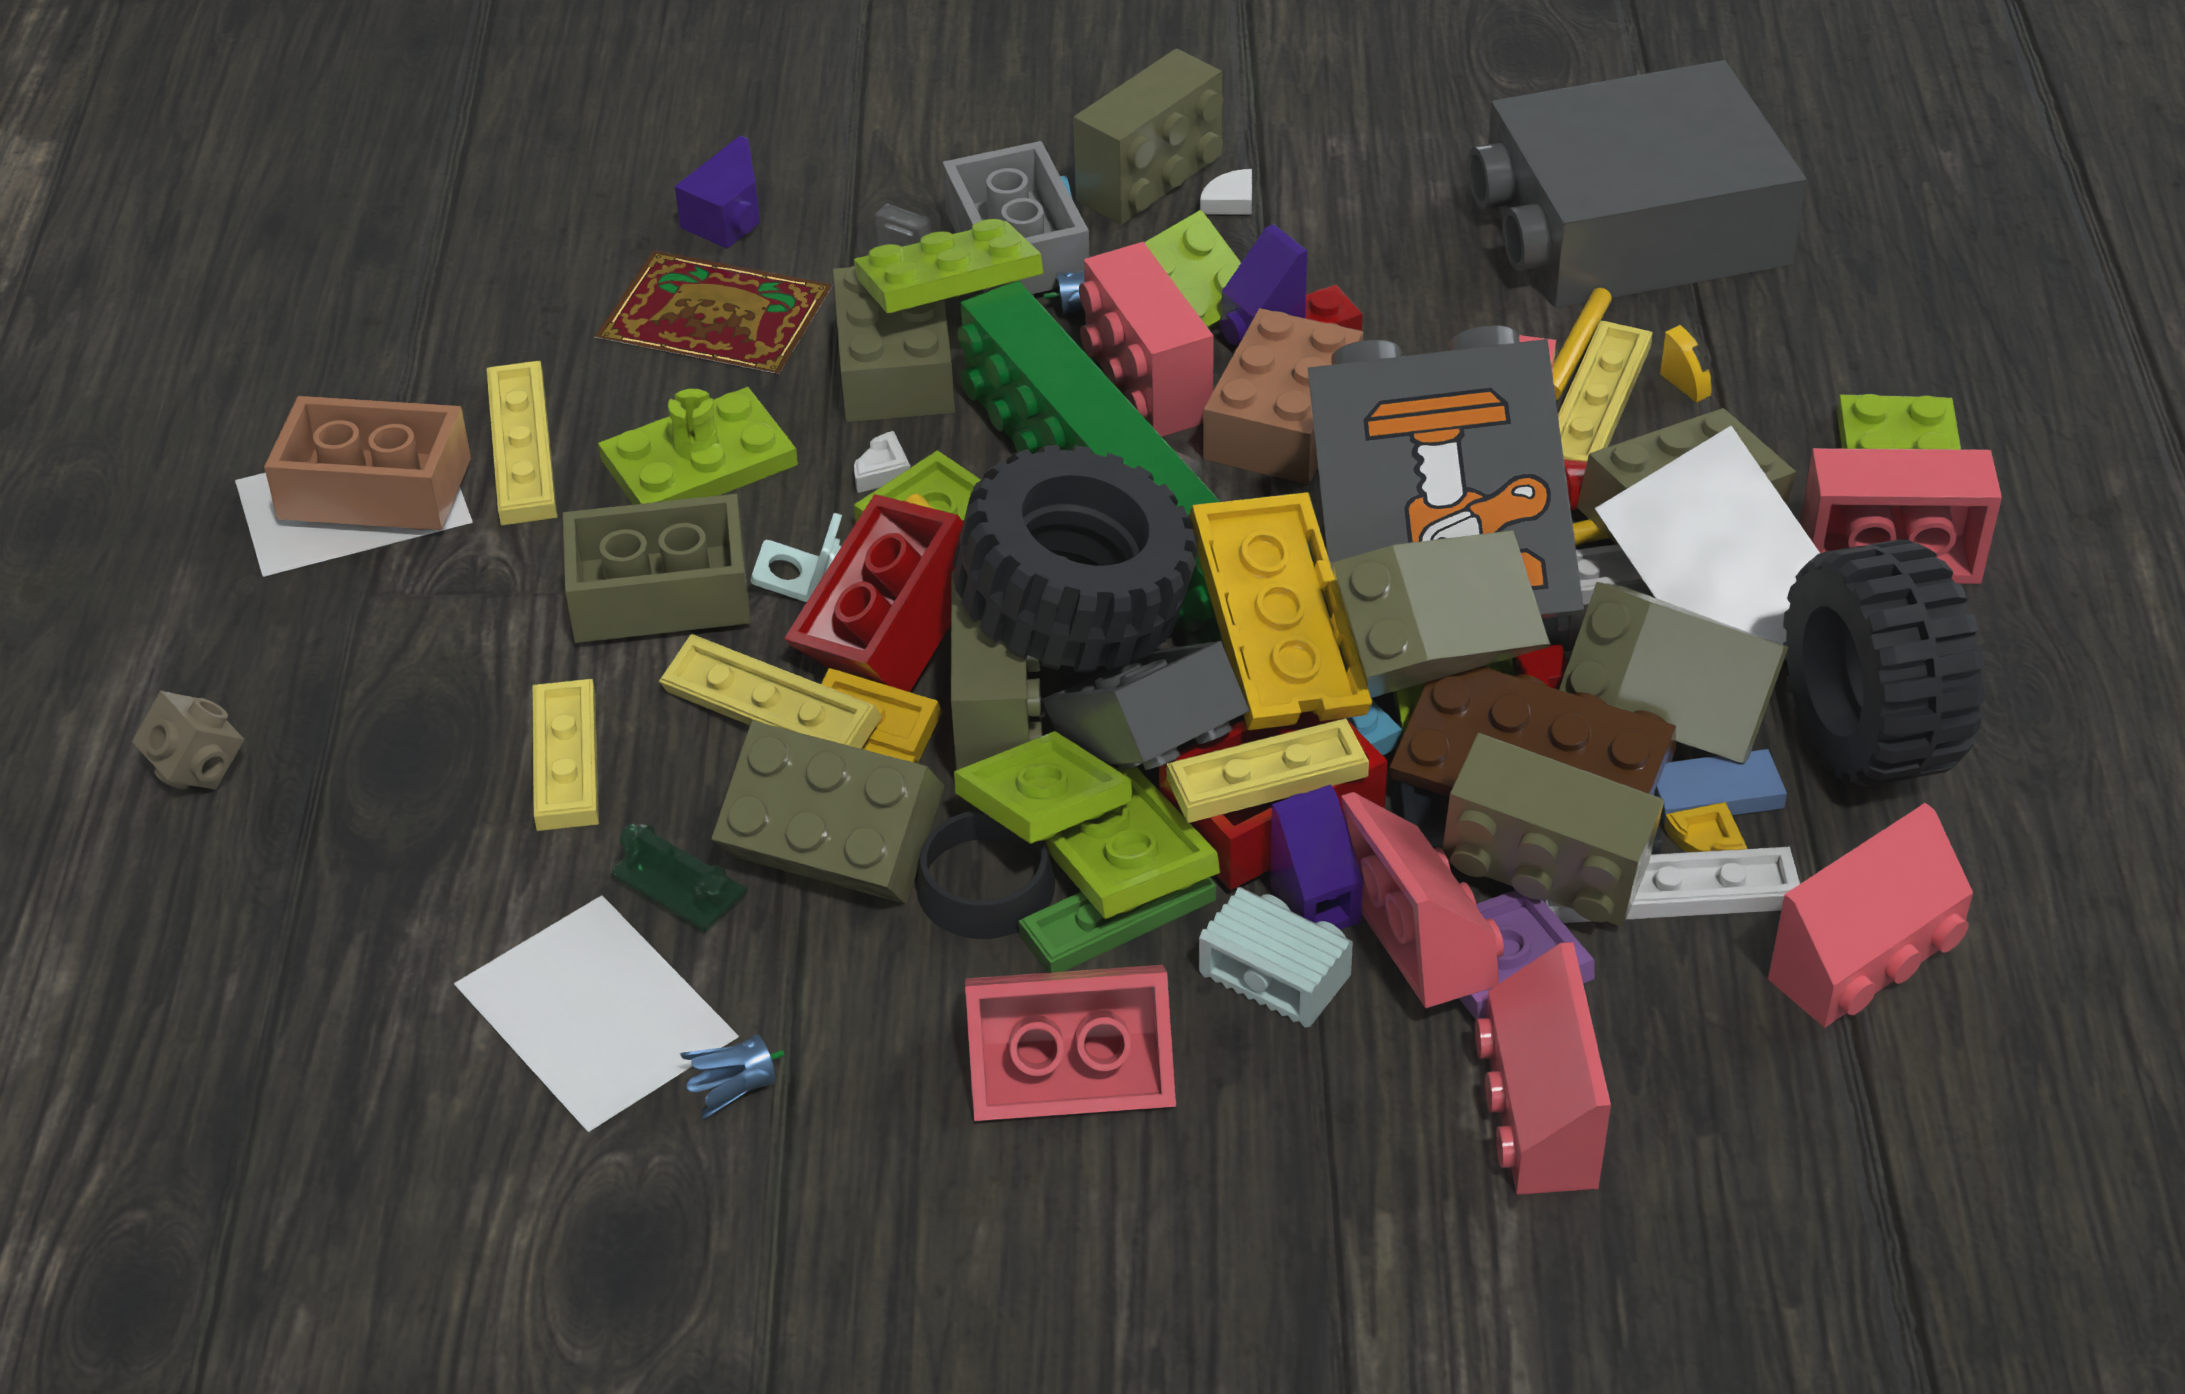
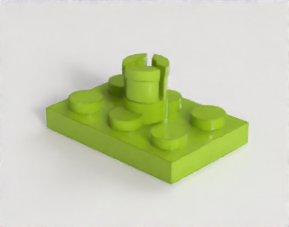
M749 387L727 393L714 400L710 398L709 393L700 389L679 391L674 394L675 400L669 399V417L634 430L626 431L621 435L598 443L601 461L633 505L719 496L798 465L795 446Z

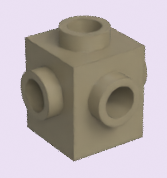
M160 691L132 742L155 766V775L164 783L178 789H187L191 785L216 790L231 762L234 760L244 738L226 720L228 718L227 712L214 702L203 698Z

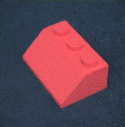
M1354 792L1342 795L1344 820L1363 878L1361 913L1424 1007L1429 1008L1498 985L1497 958L1504 955V943L1501 932L1492 918L1485 920L1477 909L1476 901L1469 885L1466 882L1458 883L1453 876L1444 851L1440 847L1433 848L1418 826Z
M1926 803L1922 804L1784 895L1768 980L1824 1028L1846 1013L1855 1015L1862 1011L1877 992L1893 981L1900 984L1909 979L1919 968L1921 962L1940 950L1945 953L1952 950L1959 944L1968 930L1969 923L1966 921L1973 891L1937 813L1932 807Z
M1574 942L1559 943L1488 991L1486 1018L1475 1020V1041L1479 1059L1489 1058L1492 1072H1486L1485 1076L1488 1109L1490 1113L1500 1112L1503 1125L1498 1126L1496 1129L1498 1161L1501 1168H1511L1516 1195L1599 1189L1611 1103Z
M1163 965L966 978L965 992L974 1121L1176 1107L1167 971Z

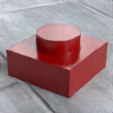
M1337 285L1306 295L1305 319L1333 323L1341 327L1362 331L1363 314Z

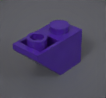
M1330 784L1306 793L1292 795L1286 800L1272 804L1270 890L1275 897L1282 900L1288 906L1291 912L1314 923L1319 921L1329 922L1341 930L1361 922L1363 878L1337 793Z

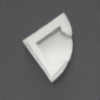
M1252 169L1231 171L1209 182L1201 194L1200 210L1205 215L1252 214Z
M894 431L874 438L870 442V448L858 460L856 459L854 474L858 493L880 488L910 468V464Z

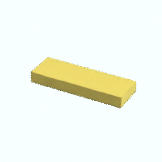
M593 679L533 685L534 820L537 831L599 824L596 700Z
M1346 718L1167 763V780L1187 823L1288 798L1292 795L1306 793L1330 784L1334 786L1368 777L1369 761Z

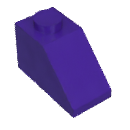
M740 135L674 186L680 228L728 249L760 223L749 140L744 136Z
M1275 224L1263 230L1222 290L1221 333L1230 344L1237 347L1259 308L1305 318L1307 250Z

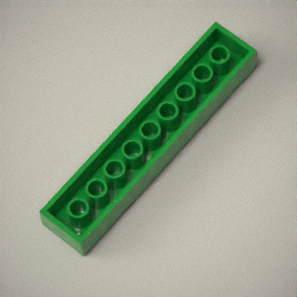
M1019 280L961 302L962 326L958 328V339L964 351L965 369L961 370L960 373L963 388L971 400L977 399L985 408L993 426L998 431L1004 430L1015 443L1018 453L1028 449L1031 454H1035L1042 446L1059 445L1060 450L1071 451L1074 446L1091 448V453L1106 457L1107 453L1122 457L1123 464L1134 469L1139 465L1152 473L1153 482L1158 486L1165 484L1175 494L1178 500L1177 506H1183L1188 516L1192 505L1221 502ZM1197 554L1195 558L1196 565L1174 629L1188 645L1221 641L1225 650Z

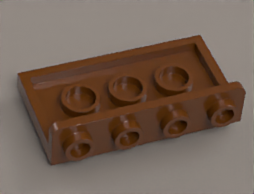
M1485 665L1426 682L1389 768L1391 779L1450 797V793L1477 734L1481 733L1653 795L1665 764L1672 760L1676 750V725L1667 723L1662 717L1649 711L1638 710L1630 712L1607 705L1601 698L1589 693H1567L1548 687L1536 677L1525 674L1511 676L1489 669Z

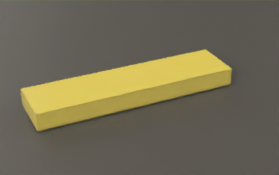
M1600 320L1558 413L1564 459L1587 461L1589 453L1608 447L1651 348L1653 332Z
M541 361L486 368L497 505L501 526L557 518Z
M693 634L689 636L659 680L668 693L750 725L753 720L860 749L882 717L873 704Z

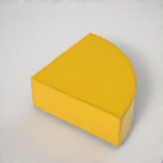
M1679 325L1665 332L1660 375L1697 403L1711 396V375L1709 369L1702 372L1699 361L1692 348L1698 346L1696 340L1685 328Z
M1726 802L1665 815L1664 829L1667 835L1678 847L1687 853L1747 849Z

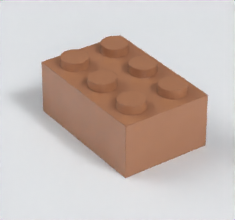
M1259 308L1203 409V460L1309 485L1318 468L1308 368L1332 365V354L1347 344L1363 341V331Z
M298 396L264 469L277 519L413 528L418 530H442L471 460L461 406Z

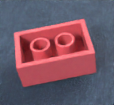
M1144 242L1084 259V282L1079 285V296L1085 310L1086 325L1081 326L1080 335L1087 355L1097 358L1107 378L1161 437L1202 425L1203 409L1213 393V334Z
M1813 448L1799 524L1820 553L1894 540H1910L1937 553V558L1945 561L1952 569V579L1955 583L1981 584L2002 499L1991 450Z

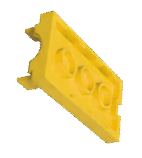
M1309 493L1192 505L1189 518L1197 538V554L1226 655L1249 708V711L1244 713L1248 731L1295 725L1301 712L1313 711L1314 715H1318L1319 721L1367 715L1372 705L1371 696ZM1308 544H1309V547H1310V550H1311V553H1312V557H1313V560H1314V563H1315V567H1314V564H1313V561H1312V558H1311V554H1310V551H1309V548H1308ZM1323 594H1324V596H1325V600H1326V603H1327V606H1328V610H1329L1331 619H1330L1329 614H1328V611H1327V607H1326V604H1325V601H1324ZM1338 646H1340V649H1341V652H1342V656H1343V659H1344V662H1345V666H1346V669H1347V673H1346V670H1345V667H1344V663H1343V660H1342V657H1341L1340 650H1339V647H1338Z

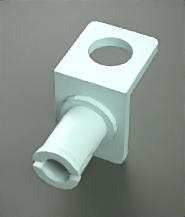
M833 514L819 556L771 540H765L750 579L751 583L807 602L841 548L839 545L840 539L835 538L842 515ZM775 560L791 562L798 568L800 576L792 580L781 579L770 571L769 563Z

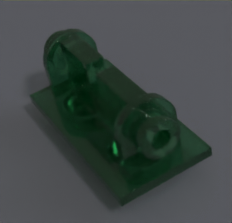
M643 823L638 826L630 824L623 830L620 836V845L625 848L626 857L610 871L611 876L704 931L712 926L747 893L746 887L726 876L725 869L718 865L709 866L656 835L654 828L648 824Z

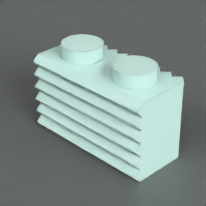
M1238 887L1235 895L1230 897L1228 904L1223 905L1221 912L1216 913L1214 921H1210L1207 929H1203L1199 937V971L1205 978L1211 977L1215 983L1222 982L1226 989L1233 988L1237 994L1244 993L1249 1000L1255 999L1259 1005L1266 1004L1271 1011L1277 1010L1281 1016L1288 1015L1293 1022L1300 1021L1304 1028L1314 1023L1351 976L1353 941L1347 939L1339 928L1329 922L1319 921L1314 923L1291 912L1282 900L1273 895L1265 894L1260 897L1242 887Z

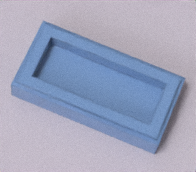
M1764 749L1751 751L1749 759L1745 763L1723 756L1668 762L1664 766L1654 796L1665 799L1660 816L1664 825L1665 815L1668 813L1726 802L1732 815L1783 809L1787 792L1769 750Z

